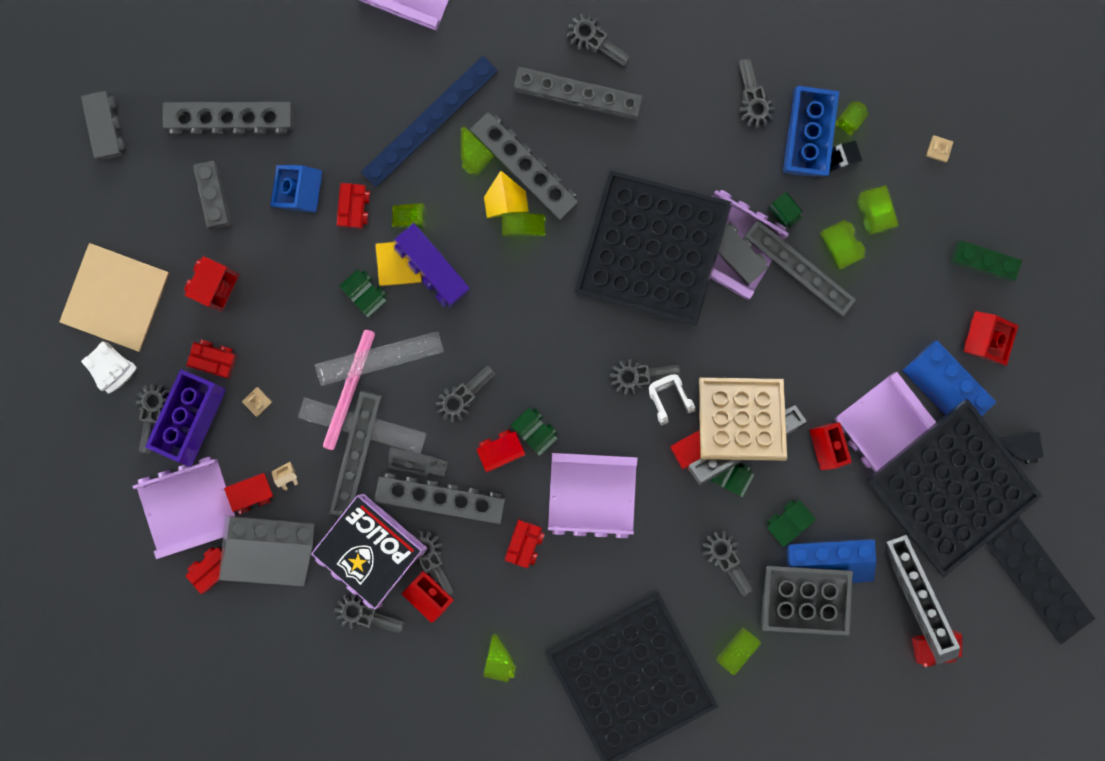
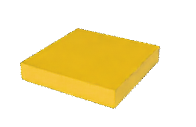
M394 242L376 244L379 286L422 283L421 274L415 275L409 268V260L406 257L401 258L396 253Z

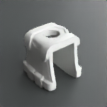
M104 341L81 361L92 374L97 384L96 386L101 391L105 390L108 394L124 385L137 370L133 362L131 363L122 357L109 343Z
M676 374L657 380L649 387L650 398L653 399L659 412L657 417L661 426L669 423L657 392L672 385H675L687 414L695 411L694 403L691 399H687L682 388V381Z

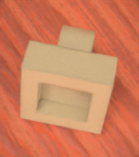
M933 135L926 157L946 163L953 141Z
M256 387L242 401L256 417L273 403L259 387Z
M291 462L272 471L274 482L278 488L282 486L283 490L287 491L286 483L290 481L295 486L298 485L295 469Z

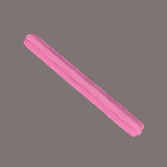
M365 329L329 426L323 443V447L328 450H334L374 340L375 333L371 330Z

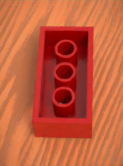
M203 256L201 260L198 259L193 269L195 274L192 280L189 279L184 287V291H186L184 296L222 312L240 274Z

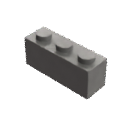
M107 91L81 96L94 158L101 161L123 156L122 150L125 149L123 138L119 137L118 129L121 126L119 118L115 116L113 108H116L114 96H110Z
M213 160L193 165L207 228L213 230L230 226L231 220L218 163Z
M731 222L726 223L718 255L749 286L768 268L766 265L768 261L762 254H756L751 249L753 245L745 237L742 239L737 234L738 229Z

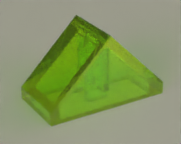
M424 203L393 205L392 227H409L415 223L418 228H425L426 207Z

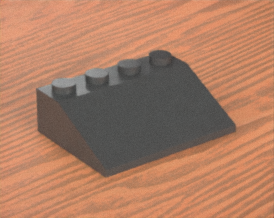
M225 516L219 580L304 586L313 545L315 524Z
M766 566L761 629L763 631L849 636L853 571Z

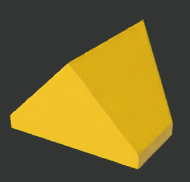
M500 171L484 196L487 218L529 212L526 191L504 172Z

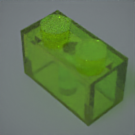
M887 185L859 194L860 198L857 199L861 211L864 210L866 216L864 225L867 231L870 230L871 235L899 226Z
M846 219L820 232L839 270L865 257L863 254L866 252L861 241L857 242L854 236L856 231L852 223H847Z
M742 627L716 658V661L735 676L761 642Z

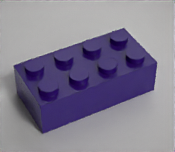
M415 223L394 239V250L401 258L406 257L409 260V268L415 275L421 274L423 277L422 283L429 291L433 289L437 293L435 298L443 307L447 305L451 308L469 292L470 287Z
M180 369L145 448L192 467L226 389Z

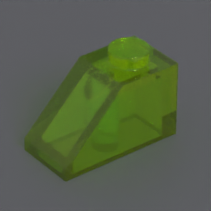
M852 100L835 124L851 136L868 116L867 107L859 101L855 102Z
M463 126L461 128V161L464 163L462 168L469 175L474 173L478 176L495 158Z
M502 213L503 237L545 236L544 214Z
M493 633L483 677L508 682L509 677L514 678L516 665H512L513 658L499 635Z

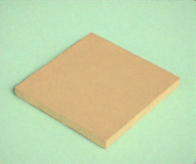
M89 243L59 322L140 352L170 273Z
M699 378L701 459L787 460L784 379Z

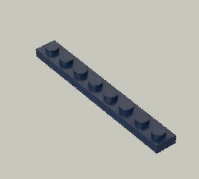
M482 56L369 163L361 173L377 188L480 90L498 70Z

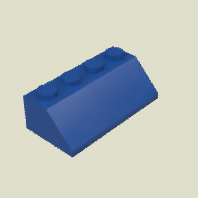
M796 86L793 89L783 173L801 176H829L839 91Z
M937 340L932 341L902 370L944 415L965 398L969 399L981 417L996 403Z
M860 539L787 544L788 567L853 571L852 583L874 582L876 568L875 540Z

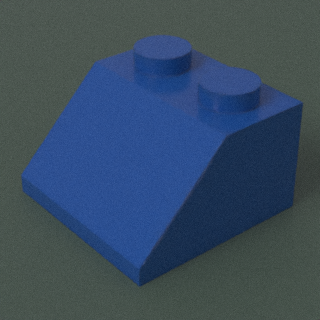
M277 165L270 207L301 212H316L322 182V170L303 165Z

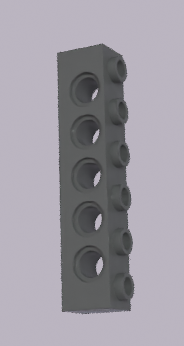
M519 66L514 83L515 92L633 120L638 118L643 97Z
M163 102V128L169 131V134H182V131H190V134H203V131H211L212 134H224V131H232L233 134H245V131L254 130L255 134H266V130H275L276 134H287L288 130H293V104L291 102ZM250 113L254 114V121L245 123V116ZM273 113L276 115L273 123H266L265 118L268 114ZM184 114H190V121L186 124H183L181 122L182 116ZM211 114L212 120L204 124L202 122L203 116ZM226 114H233L232 122L224 123V116Z
M487 112L470 129L471 134L560 222L578 204L576 200L578 196L570 188L566 190L561 185L563 181L555 173L551 175L546 170L548 166L540 158L536 160L531 155L533 151L525 143L521 145L516 140L518 136L510 128L506 130L501 125L503 121L495 113L491 115ZM492 131H499L502 134L501 138L497 141L492 140L489 137ZM509 145L517 149L516 153L512 156L504 152L505 148ZM524 160L532 164L531 168L527 171L519 167L520 163ZM538 175H543L547 180L542 186L534 182L535 177ZM553 190H558L562 195L557 201L549 197L550 192Z
M384 473V477L379 476L374 502L501 524L505 498H501L502 494L489 492V495L480 494L481 490L468 488V492L459 490L460 486L447 484V488L438 486L439 482L426 480V484L417 483V478L405 477V480L397 479V475ZM397 484L404 487V494L401 497L393 493V488ZM417 488L425 491V498L423 500H417L414 497V491ZM437 492H443L446 495V502L444 504H438L435 501ZM458 496L466 497L468 501L466 507L460 508L456 505V498ZM481 499L486 500L489 505L488 509L484 512L479 511L476 507L477 502Z
M907 535L888 541L885 553L937 664L957 658L960 646Z

